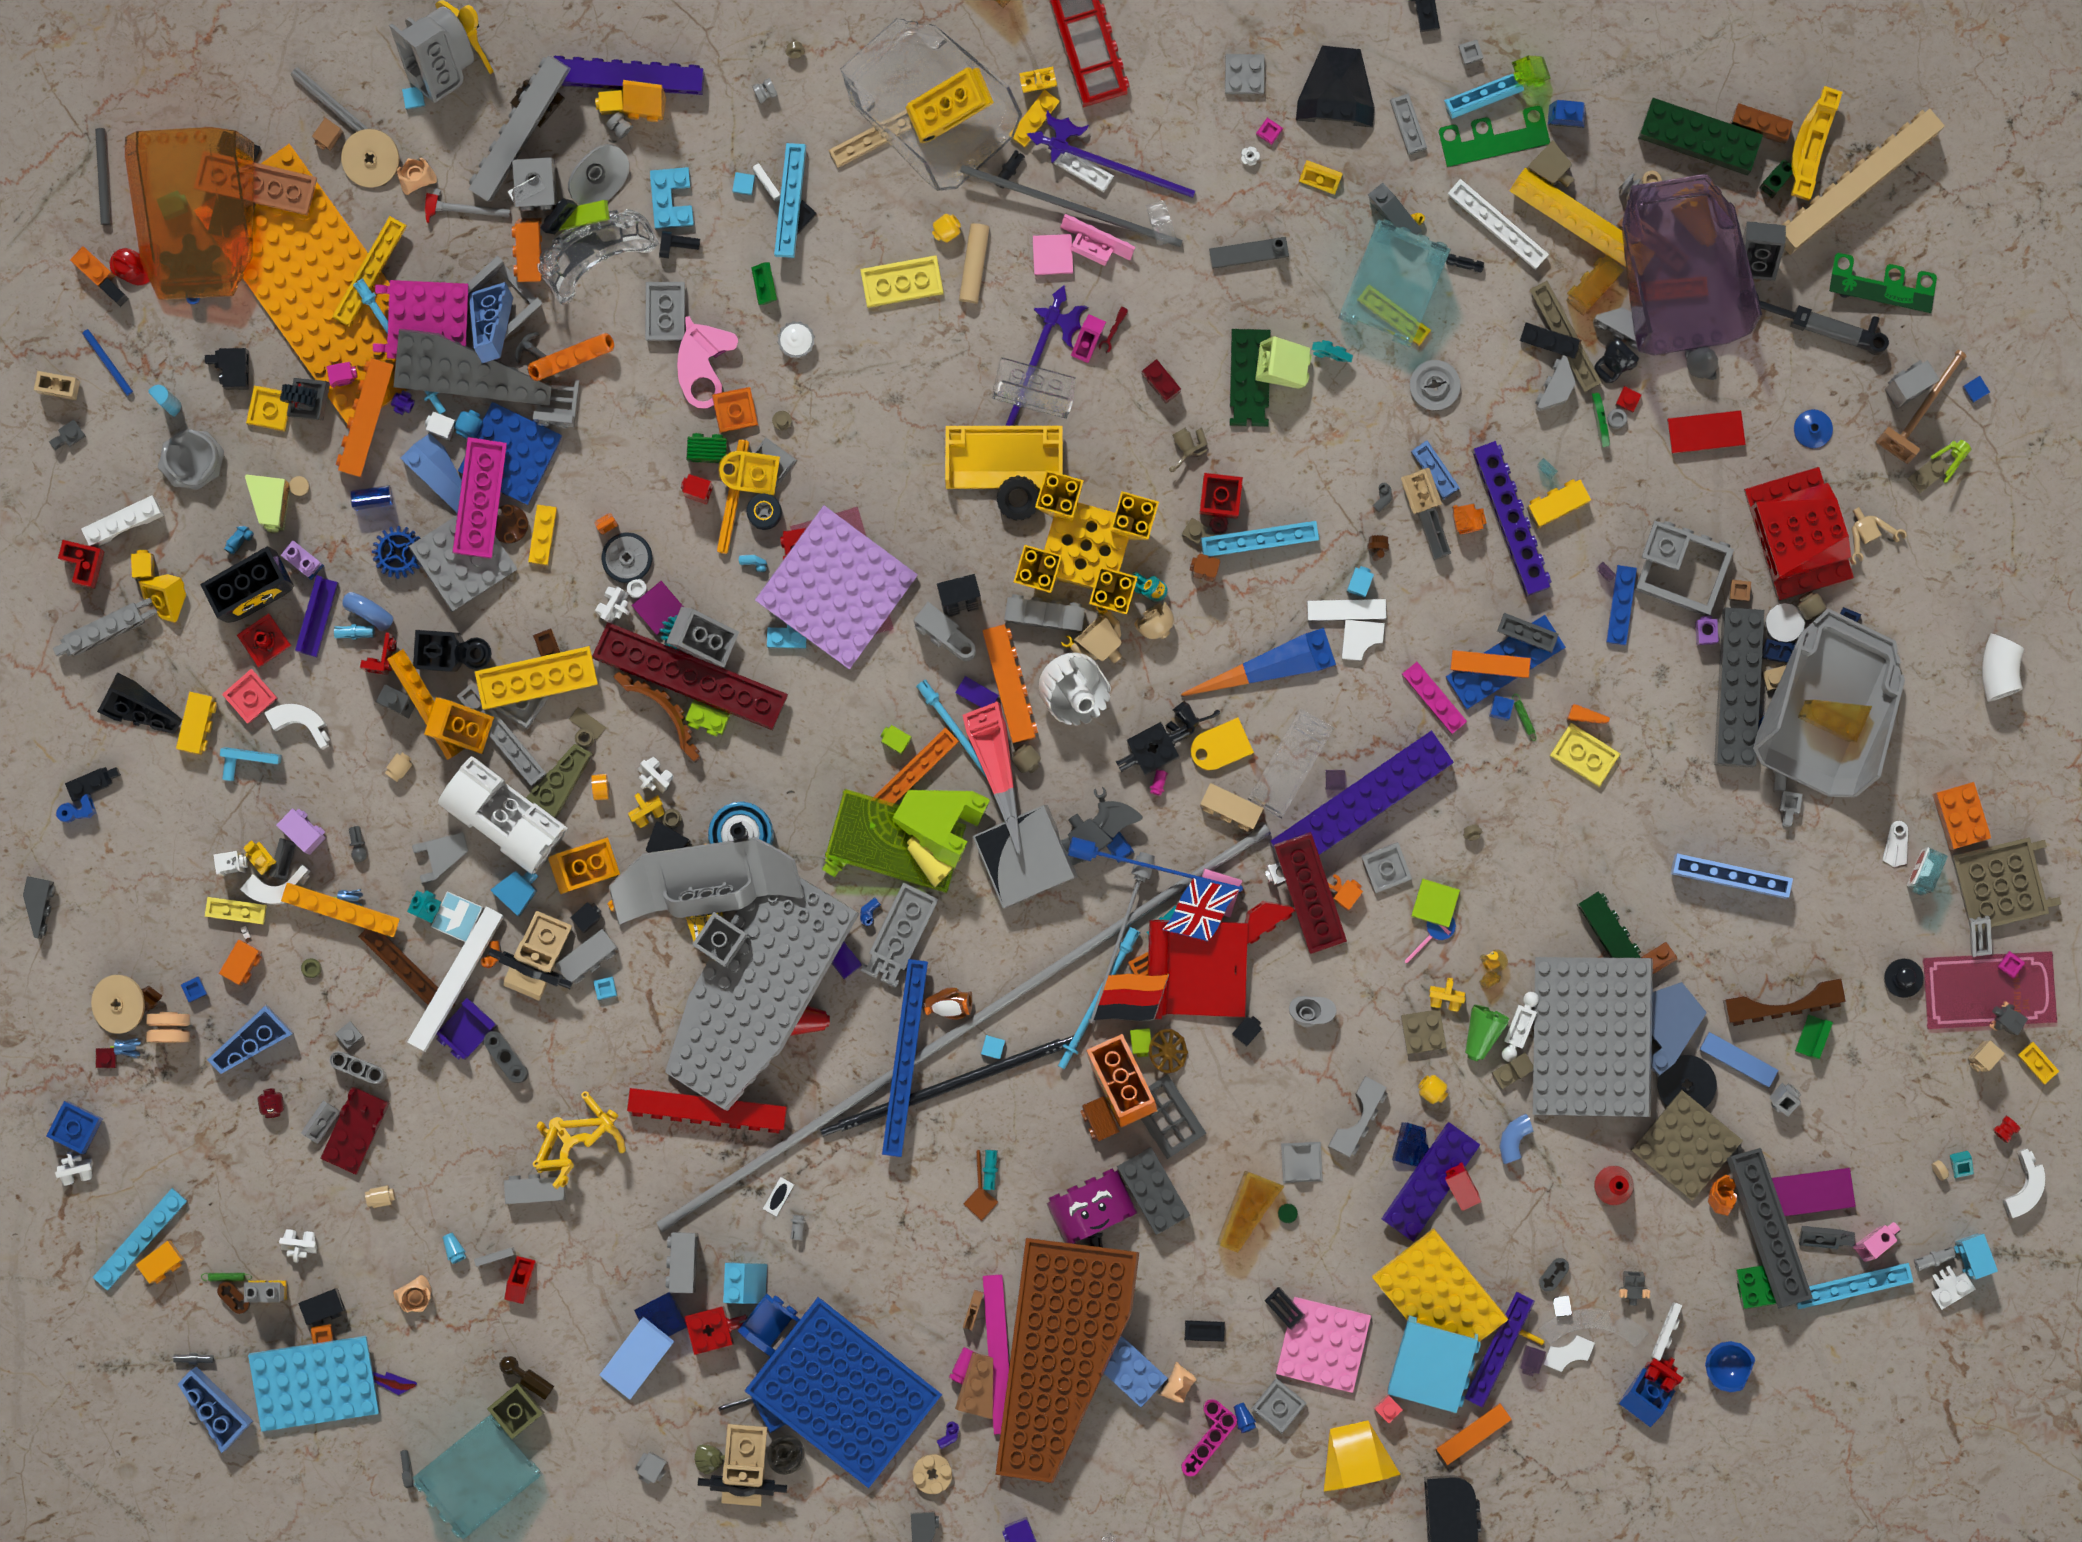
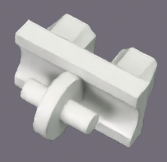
M608 587L604 595L610 599L608 604H598L595 611L600 615V618L613 624L616 618L620 619L623 613L626 615L630 613V611L625 609L629 603L626 601L629 594L619 587Z
M655 757L647 761L643 760L637 769L641 773L639 779L643 782L640 788L644 790L648 787L652 791L657 788L663 794L667 790L673 774L665 770L660 775L656 771L660 763Z
M70 1151L67 1152L68 1158L61 1159L62 1165L57 1166V1171L55 1172L56 1178H60L64 1186L74 1183L73 1174L76 1173L80 1174L81 1181L90 1180L92 1178L93 1161L92 1158L82 1160L81 1155L74 1156L73 1152Z
M286 1229L283 1238H280L279 1241L281 1250H287V1256H292L294 1263H298L300 1257L307 1258V1253H317L314 1232L306 1231L304 1232L303 1240H297V1232Z

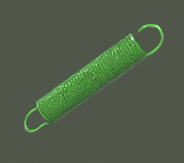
M1522 701L1514 702V706L1527 734H1535L1534 727Z
M209 1273L208 1281H244L245 1275L249 1274Z

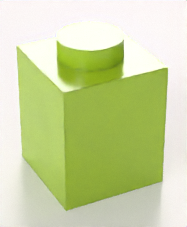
M893 725L889 728L885 727L880 736L883 738L881 742L901 755L912 739L911 736Z
M1150 1028L1130 1030L1132 1054H1136L1137 1058L1148 1057L1151 1041Z

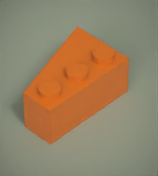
M521 218L516 221L515 226H512V238H516V246H513V257L517 259V265H514V277H517L518 282H534L543 279L539 272V264L542 259V236L540 233L542 218Z

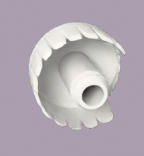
M1067 653L1055 658L1044 668L1039 679L1038 690L1043 703L1056 720L1067 725L1072 723L1073 725H1080V721L1084 724L1091 722V716L1098 718L1100 716L1099 708L1101 710L1106 709L1105 701L1108 702L1110 700L1109 692L1111 691V686L1098 664L1092 658L1082 653Z

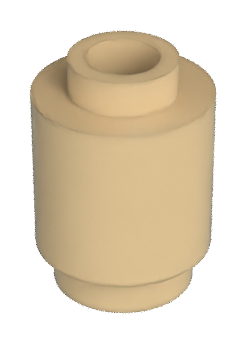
M403 752L400 755L396 753L386 767L385 774L398 782L413 765L410 763L411 758Z
M389 1185L372 1188L365 1192L367 1206L377 1208L392 1205V1200H395L394 1189H390Z

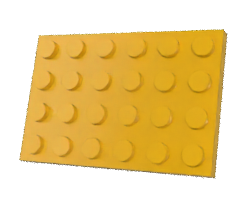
M1435 1228L1372 1275L1373 1280L1406 1320H1408L1410 1315L1417 1317L1416 1323L1471 1338L1478 1334L1479 1342L1508 1321L1505 1313Z

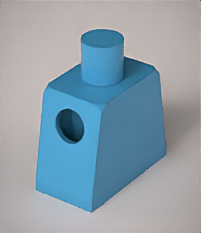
M515 871L490 891L520 917L537 892L531 884L539 876L528 871L521 876Z

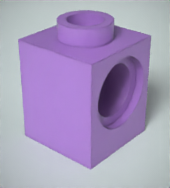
M1712 616L1700 617V620L1695 622L1696 644H1717L1719 642L1717 619H1712ZM1704 625L1711 628V635H1705L1702 632Z

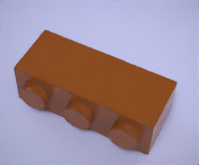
M1738 103L1730 124L1762 134L1764 138L1785 144L1789 138L1794 121Z

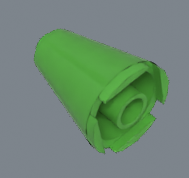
M1474 1004L1471 1010L1465 1049L1469 1059L1478 1062L1479 1059L1483 1060L1508 1025L1509 1018L1498 1011H1490L1488 1007Z

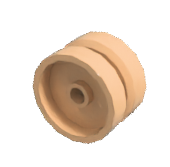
M159 1012V1014L146 1015V1024L148 1026L159 1027L157 1030L146 1032V1042H190V1032L178 1028L190 1025V1014Z

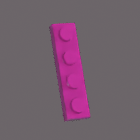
M1418 662L1402 673V676L1451 735L1467 722Z

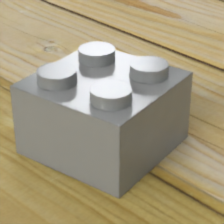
M713 912L692 945L727 968L749 935Z

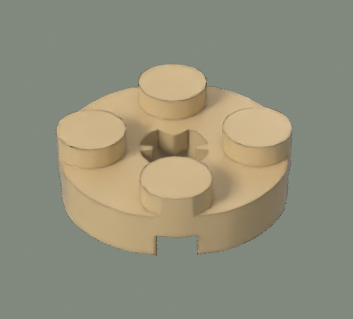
M930 1454L920 1458L913 1469V1481L922 1492L927 1494H938L944 1491L952 1480V1469L949 1462L937 1454ZM932 1468L937 1470L936 1474L938 1475L933 1480L929 1479V1474H927V1471L929 1469L932 1471Z

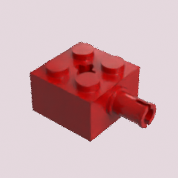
M721 1306L684 1316L694 1355L733 1345L732 1330L739 1329L743 1323H740V1321L747 1319L746 1314L729 1319L726 1315L725 1307ZM707 1325H709L710 1328H714V1331L711 1332L712 1336H709L708 1333L704 1332V1330L707 1328Z

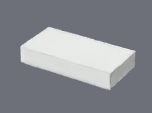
M758 163L753 166L754 173L774 202L780 200V193Z

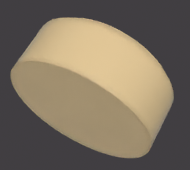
M1648 171L1642 177V185L1647 184L1646 190L1653 189L1652 191H1654L1661 185L1662 178L1656 171Z
M301 476L294 477L289 483V489L295 496L306 495L310 488L309 482Z
M1937 1160L1932 1163V1169L1941 1181L1949 1177V1172L1941 1161Z

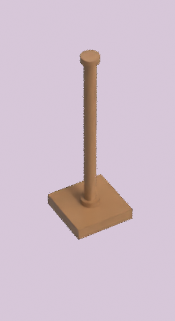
M1960 350L1955 352V357L1940 377V381L1935 384L1901 435L1888 426L1876 440L1877 444L1906 464L1917 455L1920 448L1907 440V438L1957 366L1967 357L1964 352Z

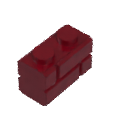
M1157 359L1142 370L1141 375L1155 392L1161 396L1165 404L1181 392L1179 385Z

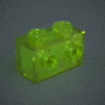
M1528 55L1512 62L1515 71L1513 73L1514 78L1520 85L1534 86L1536 88L1545 85V81L1551 79L1544 57Z

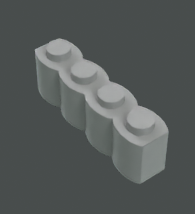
M1015 594L1007 598L1004 622L1082 633L1085 608L1081 607L1082 604L1070 603V606L1062 605V601L1051 600L1050 603L1043 602L1042 598L1037 597L1025 600L1023 599L1024 596Z

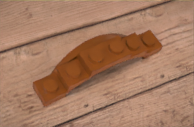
M618 672L613 676L627 692L635 691L655 700L665 709L677 729L680 748L696 763L700 759L698 755L700 751L693 743L687 744L693 739L690 735L692 731L685 723H682L685 720L682 716L685 712L677 704L673 706L669 702L671 697L664 690L662 692L658 689L653 691L645 681L641 684L637 680L631 685L630 683L633 680L626 673L622 675Z

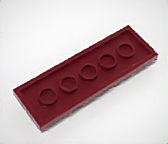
M1309 832L1275 844L1274 848L1309 953L1312 954L1347 942L1312 833Z

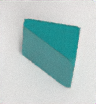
M1969 1151L1950 1154L1954 1178L1974 1174L1973 1161Z

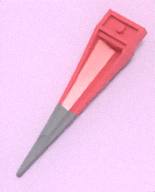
M995 702L962 716L966 733L994 793L1016 851L1021 855L1007 727L999 702Z

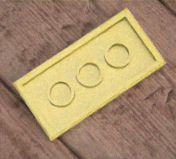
M937 255L860 269L867 308L944 294Z

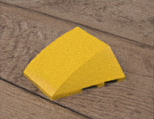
M1369 1420L1329 1430L1323 1492L1349 1488L1401 1475Z

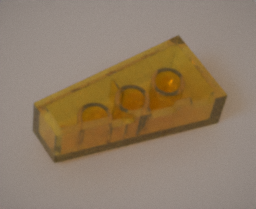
M1244 1171L1216 1245L1238 1253L1284 1186Z

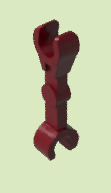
M1120 308L1115 320L1116 322L1112 326L1107 340L1100 342L1099 350L1103 344H1108L1109 349L1106 353L1111 351L1110 341L1114 334H1116L1119 324L1125 319L1128 313L1127 308Z

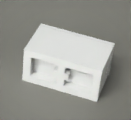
M233 851L214 854L217 875L227 876L226 874L238 871L246 873L245 868H248L247 857L243 856V853Z

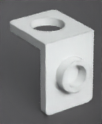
M1279 862L1266 867L1265 875L1268 882H1272L1273 885L1285 881L1284 877H1279L1276 874V869L1280 866Z

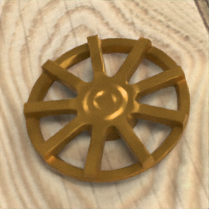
M1173 1029L1158 1031L1151 1039L1149 1045L1150 1060L1155 1068L1163 1073L1178 1071L1184 1066L1188 1054L1184 1041L1185 1038ZM1163 1033H1170L1168 1043ZM1175 1035L1178 1040L1172 1044L1173 1036ZM1157 1036H1160L1163 1042L1162 1045L1154 1042ZM1181 1043L1183 1050H1176V1047ZM1152 1046L1159 1048V1053L1152 1055ZM1176 1053L1183 1054L1181 1060L1176 1056ZM1161 1056L1163 1059L1158 1066L1154 1058ZM1172 1058L1178 1063V1066L1173 1068ZM1166 1060L1169 1063V1070L1162 1069Z

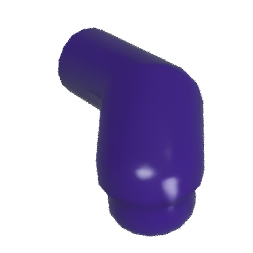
M951 1421L946 1425V1435L937 1440L941 1449L957 1441L959 1434L957 1423Z

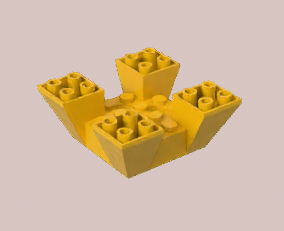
M1046 470L1035 508L1053 518L1044 550L1024 545L1013 583L1052 593L1056 580L1093 590L1089 604L1127 615L1138 577L1120 572L1129 540L1149 539L1159 502L1121 491L1116 512L1114 513L1079 503L1084 480ZM1089 523H1093L1097 526V530L1089 532L1086 526ZM1067 536L1073 540V543L1068 546L1062 543V539ZM1083 542H1089L1092 548L1084 551L1080 546ZM1107 547L1110 550V554L1102 556L1099 550ZM1079 560L1086 563V567L1082 570L1077 569L1075 563Z

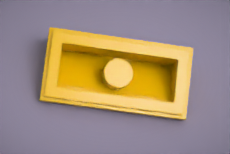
M1306 160L1299 182L1335 195L1343 173Z

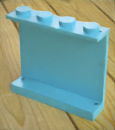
M1409 1315L1388 1385V1394L1457 1413L1458 1406H1463L1465 1398L1462 1395L1463 1390L1467 1389L1470 1378L1467 1377L1468 1373L1473 1371L1475 1365L1474 1353H1478L1481 1342L1478 1341V1334L1471 1338L1416 1323L1417 1317Z

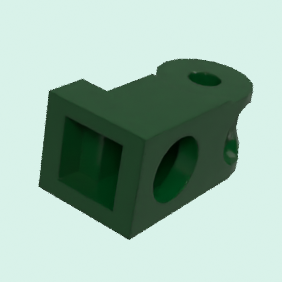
M1783 159L1759 188L1773 199L1793 173L1792 165Z

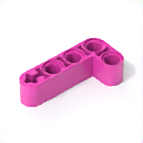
M1208 1399L1203 1405L1205 1414L1214 1423L1181 1464V1469L1187 1476H1195L1237 1424L1236 1416L1215 1399ZM1212 1402L1218 1406V1410L1213 1414L1207 1411V1405ZM1226 1415L1233 1417V1423L1230 1426H1225L1222 1423V1419ZM1212 1431H1219L1221 1434V1438L1216 1442L1210 1439ZM1201 1446L1208 1448V1454L1205 1457H1200L1197 1454V1450ZM1194 1454L1195 1457L1202 1462L1198 1464V1462L1196 1461V1463L1194 1464L1195 1470H1189L1187 1472V1467L1185 1464L1187 1462L1191 1464L1194 1461V1458H1191V1456Z

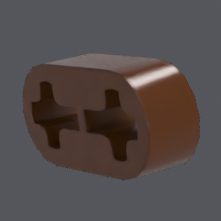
M223 1282L218 1286L217 1293L233 1312L242 1314L248 1311L250 1307L249 1302L243 1304L244 1309H236L237 1303L234 1299L236 1298L239 1302L244 1301V1294L233 1283ZM223 1286L231 1287L230 1293L233 1295L232 1298L228 1294L223 1295Z

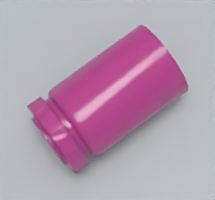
M963 1347L952 1370V1374L950 1373L949 1378L961 1385L963 1384L972 1352L974 1351Z

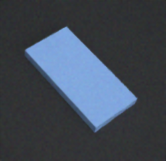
M643 1317L599 1376L628 1399H631L674 1341Z

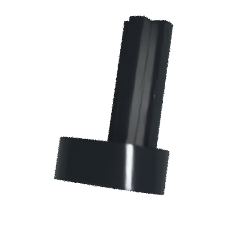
M662 231L659 258L669 259L670 247L699 250L700 239L672 235V232Z

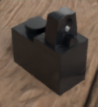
M219 348L218 351H215V355H205V363L207 365H215L216 369L222 371L219 374V383L225 390H249V351L246 348Z

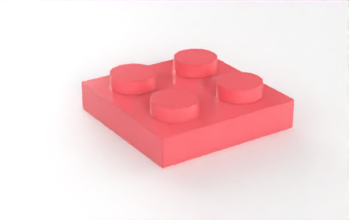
M250 669L222 694L247 724L252 722L278 699L253 669Z

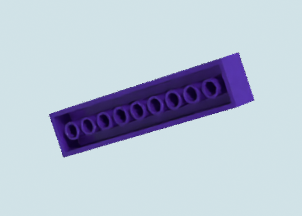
M1431 730L1276 836L1269 843L1275 850V844L1311 832L1318 854L1321 855L1454 762Z

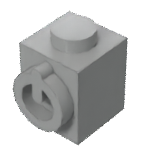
M1782 1083L1770 1096L1773 1103L1771 1106L1777 1112H1783L1786 1116H1789L1801 1103L1799 1099L1801 1093L1793 1085Z
M651 1451L648 1454L643 1453L635 1467V1470L638 1471L637 1474L640 1475L639 1479L647 1484L650 1482L655 1483L656 1480L661 1481L666 1472L663 1468L667 1461Z

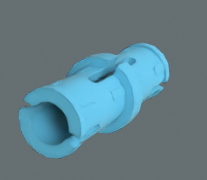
M352 624L351 626L334 627L335 639L352 638V640H357V638L375 637L374 625L357 626V624Z

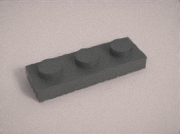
M1503 613L1497 632L1550 653H1552L1559 635L1556 632Z

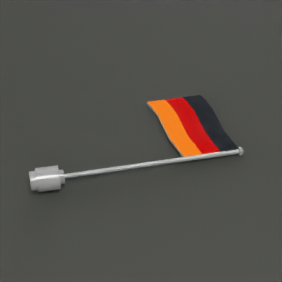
M1140 852L1135 861L1155 865V856ZM1135 864L1133 866L1131 874L1135 875L1134 879L1137 882L1092 1017L1089 1019L1091 1024H1094L1095 1020L1107 1019L1149 1021L1155 1019L1169 974L1161 976L1137 974L1110 975L1140 882H1145L1146 879L1150 880L1153 871L1151 868Z

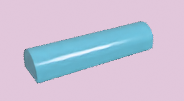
M1515 72L1444 100L1450 118L1453 119L1524 91V86Z
M154 385L148 390V393L172 416L175 417L181 411L179 399L164 386Z

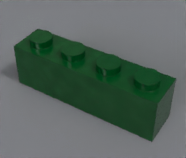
M1598 891L1577 904L1610 958H1641L1639 947L1636 943H1631L1628 938L1630 933L1625 926L1621 927L1618 920L1620 918L1614 909L1611 911L1608 907L1609 900L1604 893L1600 894Z

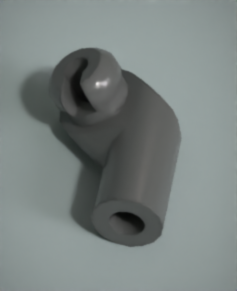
M1381 483L1378 487L1380 499L1373 505L1378 512L1392 500V489L1387 483Z

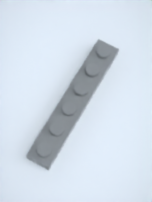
M473 684L457 695L464 706L494 717L488 735L531 786L546 775V772L493 708L482 709L479 692Z

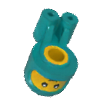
M1133 572L1132 575L1138 577L1134 592L1143 594L1153 602H1160L1165 599L1168 588L1163 581L1156 576L1147 579L1138 572Z

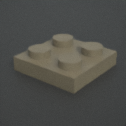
M1440 1009L1401 1015L1407 1054L1446 1048Z

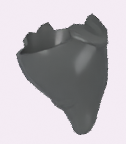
M1701 347L1695 350L1686 349L1687 368L1691 375L1702 379H1717L1718 357L1715 351L1708 347Z

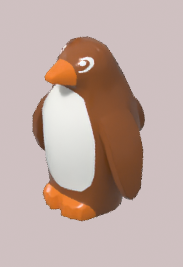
M957 988L942 989L940 992L925 998L922 1009L926 1015L936 1013L952 1020L965 1018L966 1014L970 1015L972 1011V992H960Z

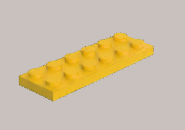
M590 646L474 671L483 710L598 685Z

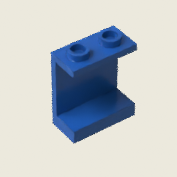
M766 1294L738 1329V1332L771 1357L775 1352V1349L771 1346L791 1319H794L796 1322L800 1319L796 1316L798 1312L790 1305L786 1308L783 1306L784 1301L775 1295L772 1298Z

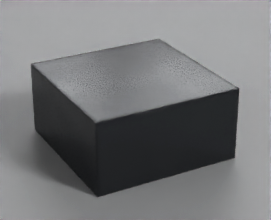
M108 278L99 286L120 307L129 299Z

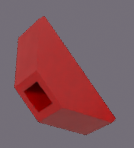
M1261 901L1247 911L1245 923H1248V943H1255L1260 939L1262 933L1265 931L1267 933L1271 932L1277 927L1275 924L1281 920L1284 922L1293 916L1291 913L1295 911L1294 908L1290 905Z

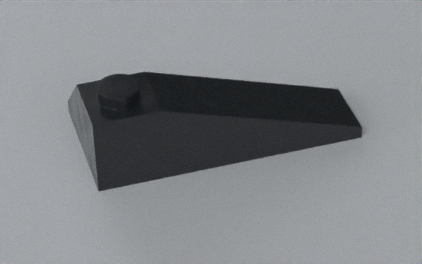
M118 672L97 711L115 721L122 722V720H127L137 726L140 724L149 725L154 730L172 734L176 733L183 720L136 681Z

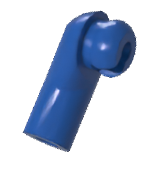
M875 897L861 907L860 921L865 926H870L873 923V910L881 905Z

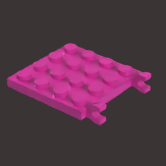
M390 280V286L375 285L376 294H389L387 344L373 343V351L387 353V359H396L399 329L439 333L466 347L469 284Z

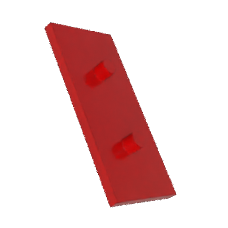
M1741 410L1667 419L1672 454L1746 445Z

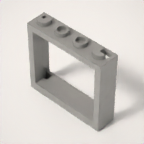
M1664 521V524L1675 527V524ZM1683 528L1682 530L1692 533L1689 541L1725 554L1707 605L1645 583L1652 564L1649 560H1645L1634 590L1703 616H1709L1734 549L1730 548L1731 545L1720 541L1718 544L1713 542L1709 536L1701 535L1700 537L1694 535V531Z

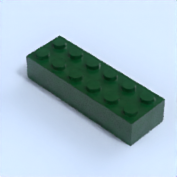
M1652 98L1638 139L1748 176L1752 170L1763 135Z

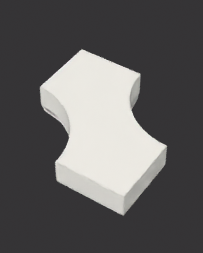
M1576 1335L1572 1342L1566 1346H1550L1543 1364L1562 1372L1564 1367L1572 1361H1588L1595 1343Z

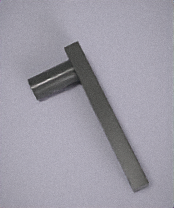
M1286 237L1209 248L1212 269L1289 257Z

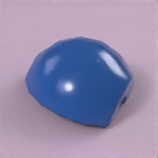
M1733 1341L1722 1342L1713 1347L1707 1355L1705 1363L1707 1376L1713 1385L1722 1391H1741L1744 1389L1755 1364V1357L1741 1343Z

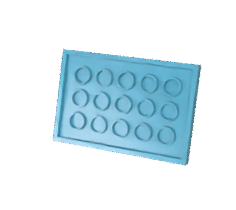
M367 1336L249 1353L248 1355L261 1432L379 1414Z

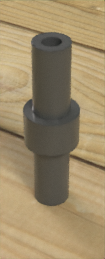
M198 1353L174 1355L173 1362L189 1363V1365L214 1363V1355H198Z

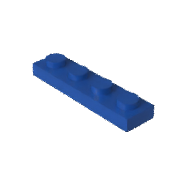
M1617 565L1606 643L1626 645L1637 571L1635 567Z

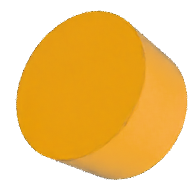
M607 774L592 775L593 799H609Z

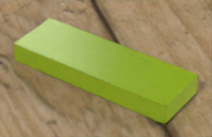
M601 200L577 206L558 231L610 220L608 201Z

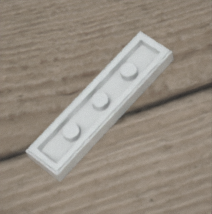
M1386 599L1307 601L1308 621L1386 619Z

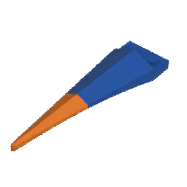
M1321 628L1288 641L1183 692L1181 695L1187 696L1316 672L1335 666L1336 662L1325 629Z

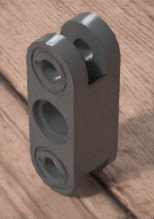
M496 1031L487 1033L484 1037V1045L508 1079L515 1083L524 1082L528 1077V1069L505 1037ZM493 1038L497 1039V1043L495 1045L492 1044ZM504 1052H509L511 1055V1059L507 1063L501 1060V1055ZM519 1069L520 1075L516 1077L515 1071Z

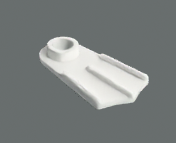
M1896 821L1890 826L1882 861L1890 864L1892 867L1907 864L1908 827L1902 821ZM1897 826L1902 827V833L1896 832Z

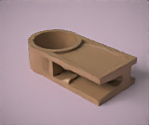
M974 1290L963 1328L972 1331L984 1292Z

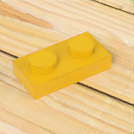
M2031 1042L2017 1054L2043 1084H2046L2059 1072L2034 1042Z

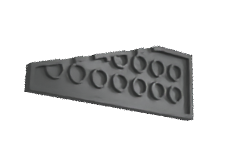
M399 329L394 387L550 406L551 384L542 380L534 381L529 375L518 371L514 367H509L496 359L482 363L475 350L465 347L457 341L454 342L439 333Z

